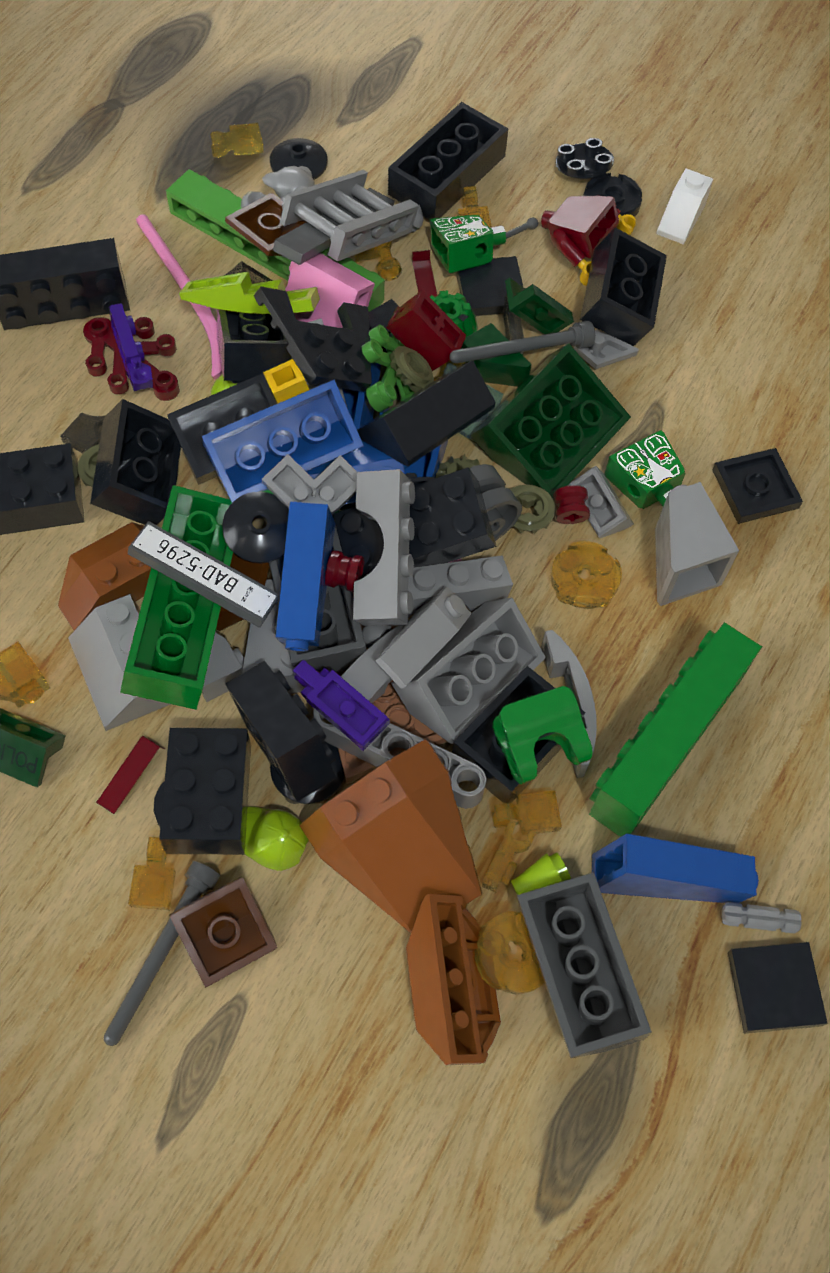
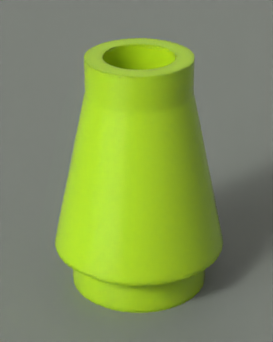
M556 852L550 856L547 853L544 854L510 882L516 894L520 895L570 880L571 876L560 855Z

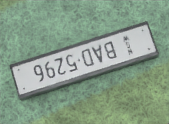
M149 521L128 548V555L259 628L280 594Z

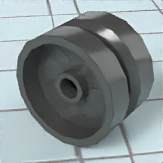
M488 464L473 466L470 470L479 481L496 541L515 525L521 515L522 505L509 488H505L506 483L494 466Z

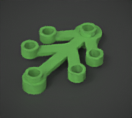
M378 325L369 331L371 340L362 345V352L370 363L377 362L387 367L382 381L366 389V396L370 405L376 411L382 412L392 406L397 398L394 389L396 382L400 391L401 402L416 392L412 391L410 386L404 385L399 377H396V371L390 365L392 362L390 354L398 346L404 345L394 335L390 337L384 326ZM382 347L386 348L388 353L384 352Z

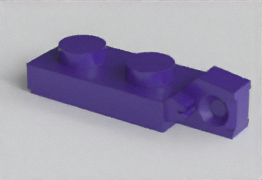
M122 303L110 305L111 328L133 391L153 388L151 366L142 363L145 358L141 342H134L132 336L136 335L132 316L125 315Z
M304 660L293 669L294 679L304 687L301 695L306 699L307 703L361 750L364 751L390 724V719L335 671H328L324 668L318 673Z

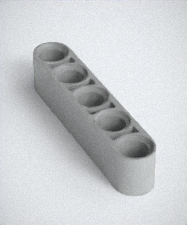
M314 709V718L318 721L327 737L323 741L376 767L393 758L389 753L392 749L400 747L407 750L424 740L390 723L363 751L333 724L324 723L322 720L325 717ZM430 742L449 771L457 806L464 809L477 806L482 800L486 785V775L482 768ZM465 780L472 781L477 786V789L471 792L463 791L459 788L458 783Z

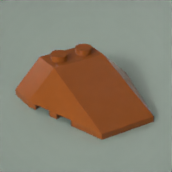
M424 739L377 767L318 808L300 825L320 859L410 933L414 927L424 896L428 894L462 896L465 903L468 904L483 894L470 846L466 841L460 810L457 808L449 771L428 739Z

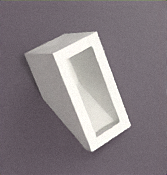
M685 169L673 190L656 234L684 245L706 205L713 178Z

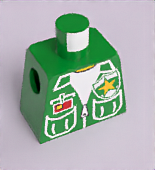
M479 215L430 219V246L448 273L490 263L493 259V246L506 243L504 227L496 226L489 228Z
M660 430L609 456L604 475L638 508L645 509L658 501L664 506L668 493L682 484L685 477V469L666 435Z

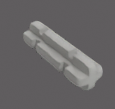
M733 902L725 903L722 908V923L725 925L738 927L739 924H743L745 928L776 931V929L780 928L781 932L797 933L801 929V913L797 910L784 909V911L780 912L779 908L750 904L742 907L741 903Z

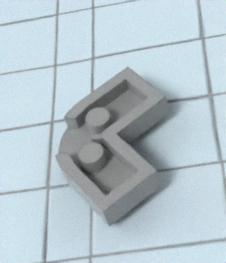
M287 454L262 478V483L288 509L290 502L328 504L331 513L334 514L356 494L357 471L340 455L316 479H313Z

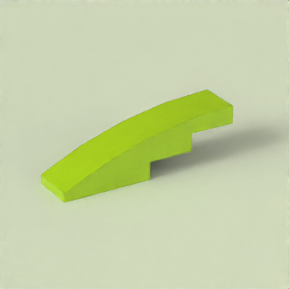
M249 272L188 281L179 295L181 300L215 309L242 313L270 314L265 304L262 306L258 305L254 294L260 286L286 290L283 279L252 284ZM317 287L287 291L294 313L314 311L320 300Z

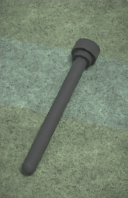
M590 321L576 322L568 331L454 350L450 353V360L453 363H462L568 343L577 348L590 347L595 342V329Z
M193 861L185 874L187 877L185 882L187 888L173 912L198 900L201 895H206L208 889L213 890L220 878V874L200 862ZM170 918L104 1034V1042L108 1046H115L119 1043L179 935Z

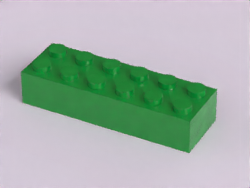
M173 485L162 529L230 566L233 552L225 542L222 528L224 515L231 505L230 499ZM151 568L124 670L120 693L197 710L221 606Z
M725 622L716 633L709 630L699 644V650L694 657L690 656L679 671V677L674 684L670 683L658 700L659 704L654 711L650 710L638 727L639 731L632 740L629 738L624 744L612 768L608 767L597 781L596 789L589 798L594 802L589 815L620 837L625 834H632L744 678L762 646Z

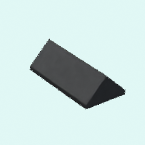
M472 360L443 375L357 429V432L362 441L408 467L493 410L496 402Z

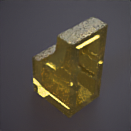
M19 642L0 652V700L15 703L19 709L25 704L37 701L45 691L50 689L43 674Z

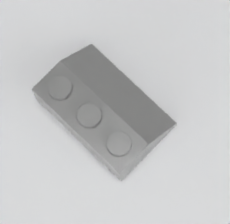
M130 594L96 607L68 637L106 731L171 705L120 693L124 670L139 617Z

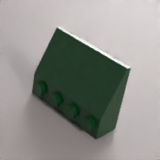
M570 343L549 355L470 436L491 460L526 485H535L544 489L554 501V492L559 488L568 486L631 416Z

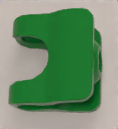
M566 686L508 704L501 709L499 715L493 721L494 733L504 752L514 779L521 785L533 781L537 777L534 747L535 743L539 740L547 739L559 744L567 759L574 765L587 762L592 758V745L583 724L577 700L572 690Z

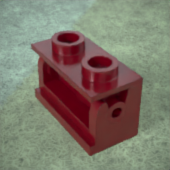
M423 290L419 291L417 295L405 302L401 307H396L386 327L405 347L413 349L423 356L432 371L450 361V353L461 349L466 334Z

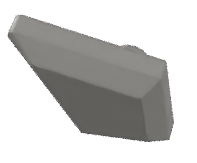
M597 329L595 330L596 336L593 346L585 348L574 346L576 352L595 369L637 356L638 348Z

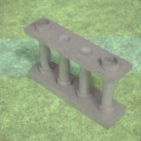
M361 170L288 193L282 204L283 211L280 224L286 226L301 220L308 222L330 237L331 245L328 256L338 262L411 233L419 205L412 200H407L393 206L364 188L368 172ZM352 197L358 198L371 208L375 209L376 212L371 211L358 201L354 200ZM337 205L342 206L343 208L350 211L359 218H353L352 216L338 208ZM324 213L340 225H334L319 214Z

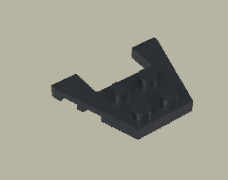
M260 286L254 294V298L259 306L265 304L273 317L270 324L274 329L281 330L289 342L286 349L309 385L320 386L335 380L338 389L365 392L372 384L371 363L362 352V345L370 341L369 310L367 306L344 302L337 310L343 328L302 322L295 318L287 291Z

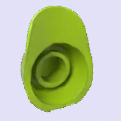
M247 807L245 855L258 864L272 870L283 871L296 866L300 862V858L309 841L300 827L303 822L285 810Z

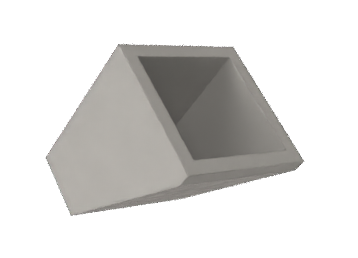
M701 482L689 486L679 485L668 493L655 528L657 602L659 606L721 586L739 552L738 547Z

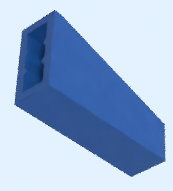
M290 502L276 629V638L281 644H286L285 649L308 651L309 646H319L327 591L325 575L332 553L335 533V521L328 504Z
M625 834L592 854V873L594 872L601 893L716 903H740L757 895L759 877L756 872L754 856L632 834Z

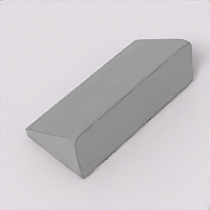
M594 466L569 484V486L578 485L587 488L588 498L585 504L590 510L588 520L600 539L634 525L606 476L597 466Z

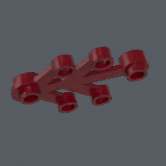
M104 317L93 318L83 328L85 339L92 345L91 355L85 361L87 370L90 375L96 377L106 373L107 365L104 353L105 347L108 346L114 351L113 373L108 376V385L112 393L123 394L129 389V383L111 328V320ZM140 317L134 322L136 335L132 336L149 339L154 335L155 329L150 318ZM169 334L160 335L156 341H140L144 355L160 354L168 357L172 356L177 350L175 339ZM146 359L142 361V363L151 366L154 395L163 401L176 398L180 392L177 377L169 371L158 370ZM118 381L122 382L119 385H115V383Z

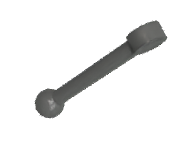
M534 217L529 218L527 223L506 232V239L524 230L536 229L538 220Z

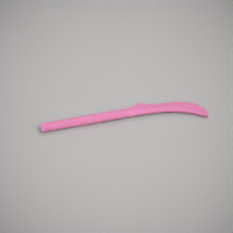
M145 214L138 216L136 219L137 224L182 290L186 283L190 281L148 217ZM190 302L209 338L212 352L211 376L215 380L223 373L217 342V322L210 307Z

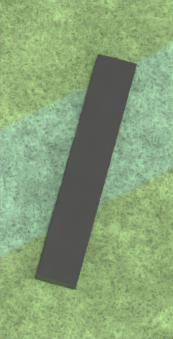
M372 188L367 189L388 204L394 205L395 201ZM352 197L354 200L358 201L371 211L376 212L375 209L371 208L358 198ZM337 205L338 208H340L353 218H359L350 211L343 208L342 206ZM324 213L321 214L322 217H324L334 225H340ZM306 222L275 239L273 250L294 263L301 265L328 249L331 241L329 236Z

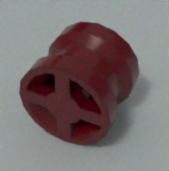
M571 485L559 488L554 492V501L558 504L556 511L557 522L576 524L589 519L590 510L585 504L588 498L587 488Z
M333 550L326 569L325 585L332 588L340 585L344 586L347 591L354 592V582L362 579L364 557L359 555L347 557L341 551Z

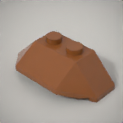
M131 522L69 556L58 606L74 631L98 606L129 594L133 603L144 597L151 567L127 554L130 544L144 528V525Z
M428 894L424 896L406 946L416 1031L445 1065L482 1064L487 1059V1052L501 1024L489 941L476 919L466 909L467 904L462 896Z

